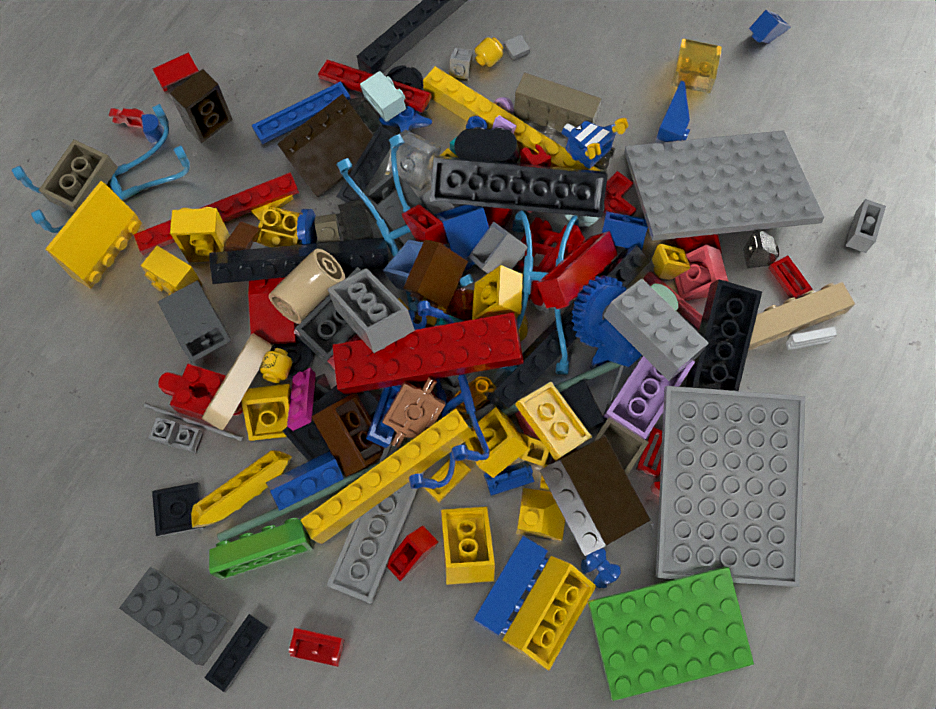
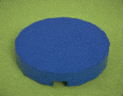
M302 209L301 212L303 214L299 215L297 221L298 240H302V244L317 243L315 212L313 209Z

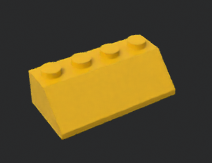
M551 556L502 640L549 671L595 590L596 585L572 564Z

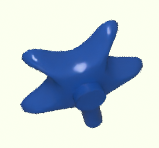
M405 106L406 109L387 122L382 117L379 118L382 124L400 129L404 137L412 129L428 127L432 124L431 119L421 116L422 112L416 111L409 106Z

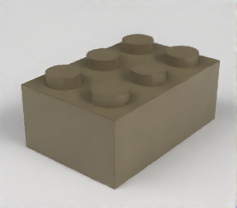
M73 139L39 191L50 202L75 213L100 181L107 185L118 167L109 155Z

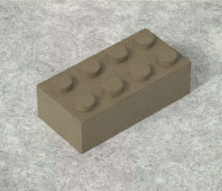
M524 72L515 92L514 115L520 119L529 120L540 126H547L562 133L567 123L575 128L584 121L596 124L602 98Z

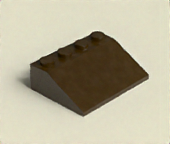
M341 94L277 145L314 195L319 198L344 179L337 163L349 158L353 166L348 170L349 175L372 139L373 134L351 103Z
M606 435L539 470L584 556L607 546L651 521Z

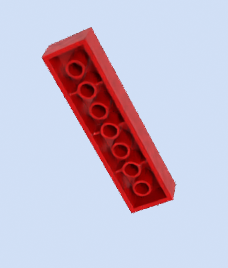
M514 312L418 329L375 353L363 340L332 345L337 390L344 394L402 385L404 381L415 383L426 381L428 377L438 379L524 364L518 323Z

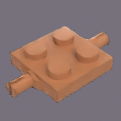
M428 377L423 388L415 387L406 381L402 384L382 423L392 427L397 432L391 442L394 447L396 445L399 448L405 437L415 438L434 425L442 412L445 401L433 396L431 393L437 383L434 378L432 380V377Z

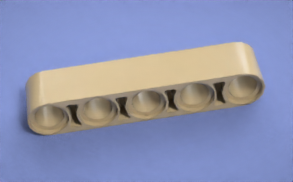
M252 333L201 419L220 430L226 427L258 372L265 353L271 349L272 344Z

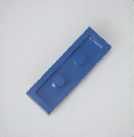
M401 385L383 388L366 437L367 440L385 448L390 445L394 429L382 423Z

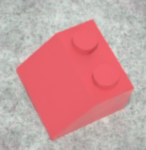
M707 244L686 254L691 268L675 277L678 294L685 301L707 298L710 284L718 279L729 282L720 250Z

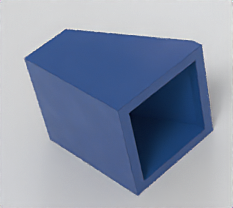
M461 205L434 214L444 225L447 239L445 246L468 261L464 271L471 269L472 265L476 263L468 256L489 229L484 208L482 206Z

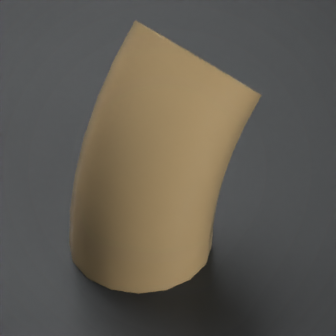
M315 249L269 294V299L281 314L292 322L300 324L329 295L328 288L345 280L344 271L336 259L322 249Z

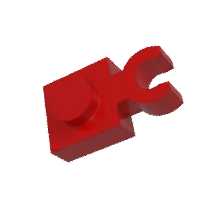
M116 108L110 109L109 117H113V123H126L129 127L143 128L142 115H145L143 111L136 108H123L122 111Z

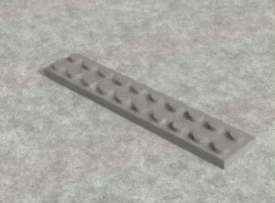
M421 381V382H419V383H420L421 388H423V387H424V382ZM441 383L447 402H449L458 393V389ZM435 385L432 390L435 397H437V388ZM441 413L437 418L436 422L442 419ZM394 430V433H393L391 442L393 441L394 437H395L396 434H397V432H396L395 430ZM405 437L399 448L396 445L394 447L390 442V445L384 449L379 462L385 460L414 438ZM408 482L353 522L326 585L327 587L372 604L418 489H412Z

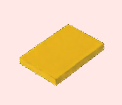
M552 382L525 396L515 404L555 461L592 437Z

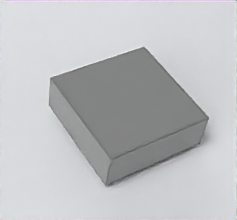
M522 35L504 42V48L512 60L530 53V47Z

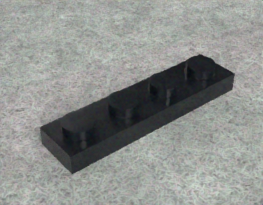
M379 125L349 175L363 193L391 149L389 139L395 136L394 133ZM345 181L336 196L353 208L360 199V196L347 181Z

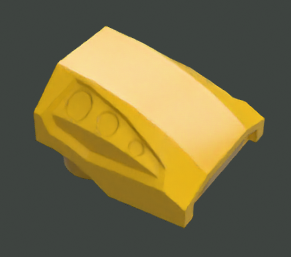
M265 205L258 225L261 230L257 243L267 247L299 245L297 221L302 213Z

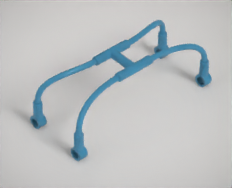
M160 104L152 108L161 125L164 126L161 139L141 157L128 164L124 163L118 166L109 180L113 192L122 201L140 193L139 191L179 179L190 170V162L182 146L174 148V151L184 167L183 171L140 186H133L122 191L116 176L129 171L130 168L149 158L166 141L169 134V121ZM21 166L12 169L16 179L20 180L25 187L42 194L39 191L40 188L32 184V181ZM40 209L31 213L36 224H39L46 231L59 233L63 226L53 228Z
M398 134L389 139L391 144V164L396 190L404 208L403 211L406 212L411 207L408 206L398 176L396 152L399 146L404 144L401 135ZM349 158L338 162L337 166L344 179L365 202L377 220L376 224L394 257L399 252L394 240L411 232L406 224L390 232L384 219H381L373 204L348 175V170L353 167ZM471 274L460 278L458 285L466 287L473 283L474 280ZM406 291L409 309L416 312V305L421 301L416 300L413 302V298L410 297L411 293Z
M522 210L518 211L512 224L514 232H523L525 230L528 247L527 256H525L522 281L521 314L517 317L518 329L525 314L532 280L540 281L548 274L533 271L534 258L532 256L531 231L527 216ZM576 215L572 216L563 234L556 266L564 260L566 243L573 225H579ZM555 308L556 326L562 353L560 362L556 364L555 373L558 375H568L569 361L560 309Z

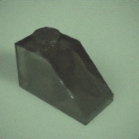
M760 230L753 231L743 248L747 268L770 266L779 257V247L775 245L774 237Z

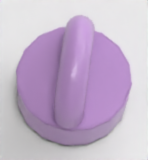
M501 97L494 101V104L508 113H514L513 103L509 98Z

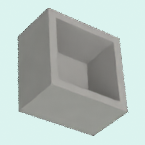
M493 222L468 257L486 273H490L500 265L512 270L515 264L524 257L528 247L497 223Z

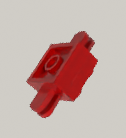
M187 364L182 376L165 372L159 378L158 385L165 394L173 396L169 405L176 412L203 420L201 419L226 375ZM241 401L233 414L234 416H239L243 413Z

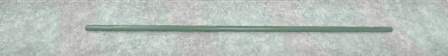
M609 361L554 386L560 393L583 380L586 382L622 365ZM514 403L509 409H502L501 411L509 416L519 410L515 405L516 403ZM472 422L467 424L470 428L473 426ZM379 463L347 476L343 480L281 511L277 507L217 534L220 542L228 540L339 491Z

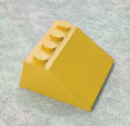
M100 181L45 250L71 278L91 289L100 281L106 269L114 263L120 251L126 248L131 237L139 231L142 222L129 206L104 182Z

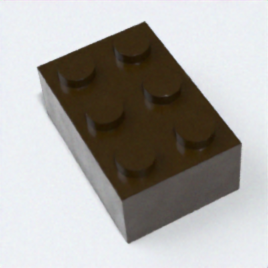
M204 69L193 74L191 78L177 86L170 93L187 130L201 144L233 120L219 84Z

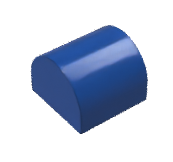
M153 114L142 115L143 132L150 143L158 142L164 132L158 118Z

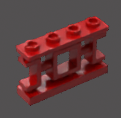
M535 218L530 225V231L535 235L532 240V256L534 258L536 254L545 255L539 266L533 265V271L549 273L555 268L560 244L567 225L564 226L560 233L552 232L553 229L548 221L543 222L541 218ZM573 225L570 231L563 259L585 240L578 225ZM526 234L520 240L523 244L526 242ZM553 243H558L556 247H551ZM525 256L515 264L512 270L523 273ZM534 280L531 282V292L528 295V301L531 299L535 305L542 306L544 301L537 285L539 281Z

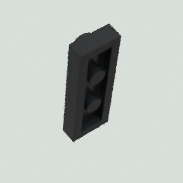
M248 614L204 678L221 691L227 692L270 628L251 614Z

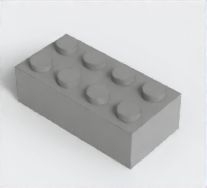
M367 268L327 289L335 310L373 353L384 349L386 346L415 331L408 309Z
M640 279L614 299L603 315L668 381L696 359L709 344L643 279Z

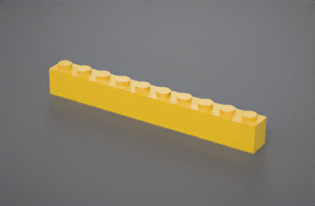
M436 66L423 79L424 91L431 93L432 100L467 122L470 117L478 116L486 121L487 129H492L495 118L500 115L515 124L514 135L517 140L520 156L521 149L525 147L533 155H537L539 152L535 149V145L538 144L547 155L552 157L550 165L552 167L600 171L594 166L588 169L578 160H573L564 147Z

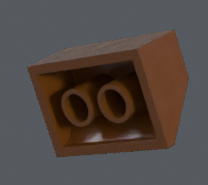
M357 393L345 397L312 416L316 427L319 429L345 477L365 468L382 456L385 447L366 439L372 419Z

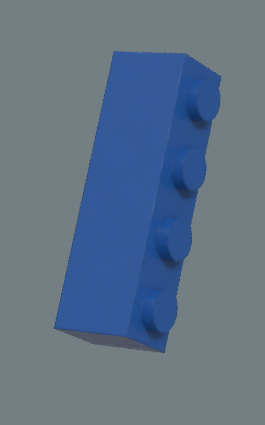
M523 536L473 621L497 637L501 632L506 634L512 624L509 617L513 611L518 613L525 601L521 598L525 590L530 592L537 580L533 577L537 569L542 571L549 560L545 557L548 550Z

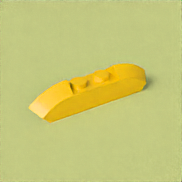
M271 450L193 505L191 512L192 528L218 523L229 517L234 511L242 508L245 503L268 488L267 481L282 475L286 471L292 456L281 451Z

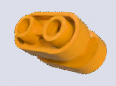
M477 377L469 383L476 411L490 403L483 394L492 385L491 380L487 377ZM464 402L453 409H456L464 420L470 419Z

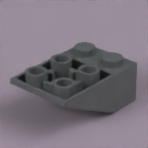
M391 172L365 194L379 213L381 219H384L390 232L406 225L402 218L404 208L396 190L393 172ZM399 176L400 185L408 206L413 208L419 204L430 212L408 183ZM364 202L365 210H367L374 217V215ZM411 232L397 238L403 245L408 240L416 241Z
M198 280L158 301L173 333L191 363L231 342L228 331Z

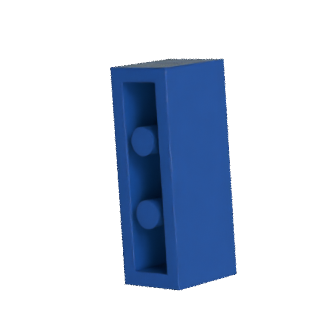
M327 452L267 481L266 484L279 511L344 478L335 458L330 452Z

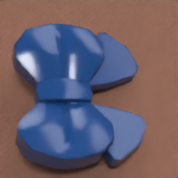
M604 548L588 554L586 560L582 559L581 569L583 573L586 574L596 568L599 571V574L593 581L598 588H606L607 584L616 581L621 574L620 566L610 564L606 560Z

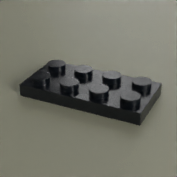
M337 385L334 386L313 404L312 416L351 394H344L337 390ZM369 391L356 392L370 416L376 411L378 401ZM311 419L310 423L294 431L288 426L282 431L307 461L330 451L313 419Z

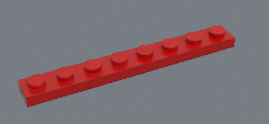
M290 172L204 207L217 208L225 223L248 214L256 208L290 195L298 194L299 191ZM171 220L134 234L142 255L152 252L156 246L162 248L175 243L170 234Z

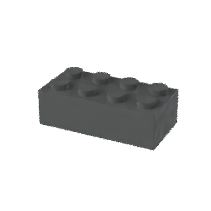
M357 267L347 278L353 276L361 270ZM330 295L294 330V334L324 363L333 356L332 345L345 343L356 333L335 310Z
M152 567L147 570L119 608L193 663L202 666L205 665L233 625L228 619L162 572Z

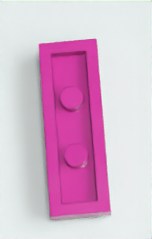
M311 368L298 372L292 379L287 426L292 431L310 423L312 419L316 372Z

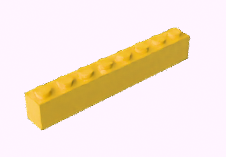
M456 409L302 518V524L312 540L323 544L407 484L411 475L421 474L450 453L453 447L461 445L474 436V433Z

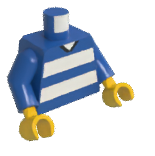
M619 118L615 121V125L602 127L584 121L577 128L567 123L561 133L568 138L566 151L573 160H578L590 169L611 150L616 133L623 134L628 128V122L626 118Z

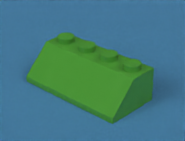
M295 517L284 521L285 524L278 527L275 525L266 526L261 529L262 532L254 535L253 533L240 535L239 540L230 542V540L219 542L215 548L209 549L210 574L223 580L312 550L309 534L301 519L298 520Z

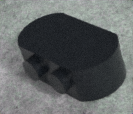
M475 127L473 129H465L457 136L454 143V149L458 158L517 163L520 156L515 135L510 130L503 128L483 129Z

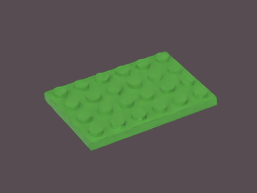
M722 567L588 601L604 672L613 701L754 665L729 567Z

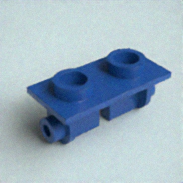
M528 461L508 466L494 478L487 473L484 474L491 496L535 482L532 476L533 470Z

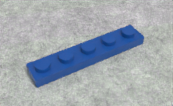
M340 81L253 124L252 128L260 142L264 144L301 126L341 94L348 101H351V98Z

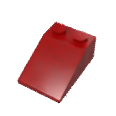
M284 278L249 281L248 299L251 335L254 333L270 344L296 343V334H294L296 323L281 314L269 299V294Z

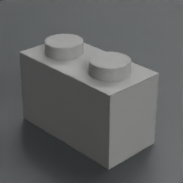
M865 199L855 212L845 246L866 253L876 242L886 206Z

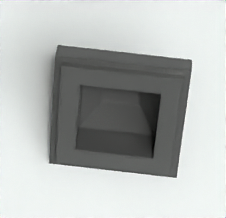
M325 374L315 377L313 402L319 400L331 390Z

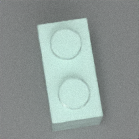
M381 71L360 83L364 97L386 122L406 109L404 103L405 95L400 89H396L389 76L385 77Z

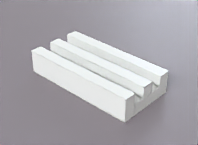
M835 327L791 335L785 343L788 350L830 343L837 336Z

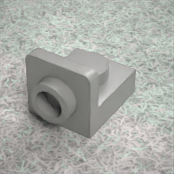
M454 48L450 57L449 75L455 78L468 79L474 51Z

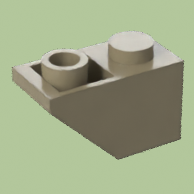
M336 214L315 217L318 243L341 241Z

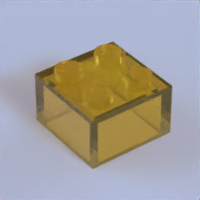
M682 39L671 86L678 87L680 81H684L686 89L710 94L716 80L722 46Z

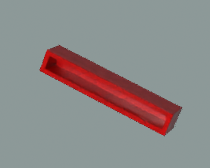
M610 231L590 236L537 282L546 309L552 307L562 309L568 306L569 301L578 296V293L583 290V286H587L589 280H595V276L603 272L604 268L612 263L611 261L618 254Z

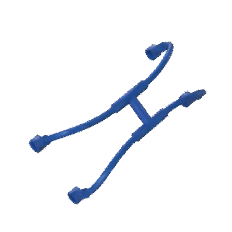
M421 301L416 305L419 316L429 315L438 319L443 318L448 324L454 323L442 310L430 306L428 301ZM464 374L458 376L461 389L459 395L447 402L446 394L442 389L439 378L435 379L437 381L435 384L437 388L436 394L437 398L445 401V406L441 412L442 418L464 402L466 412L470 416L473 428L482 446L483 454L468 450L465 445H457L451 449L449 470L442 481L437 482L434 479L423 478L422 474H413L409 477L412 489L443 487L450 482L453 476L455 461L464 459L479 461L486 460L489 457V448L477 422L467 376Z

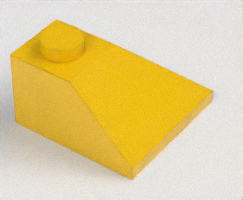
M523 488L516 534L563 541L565 518L552 493Z

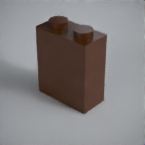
M424 240L403 289L410 292V297L415 300L428 301L430 306L434 308L439 307L447 310L468 261L439 242Z

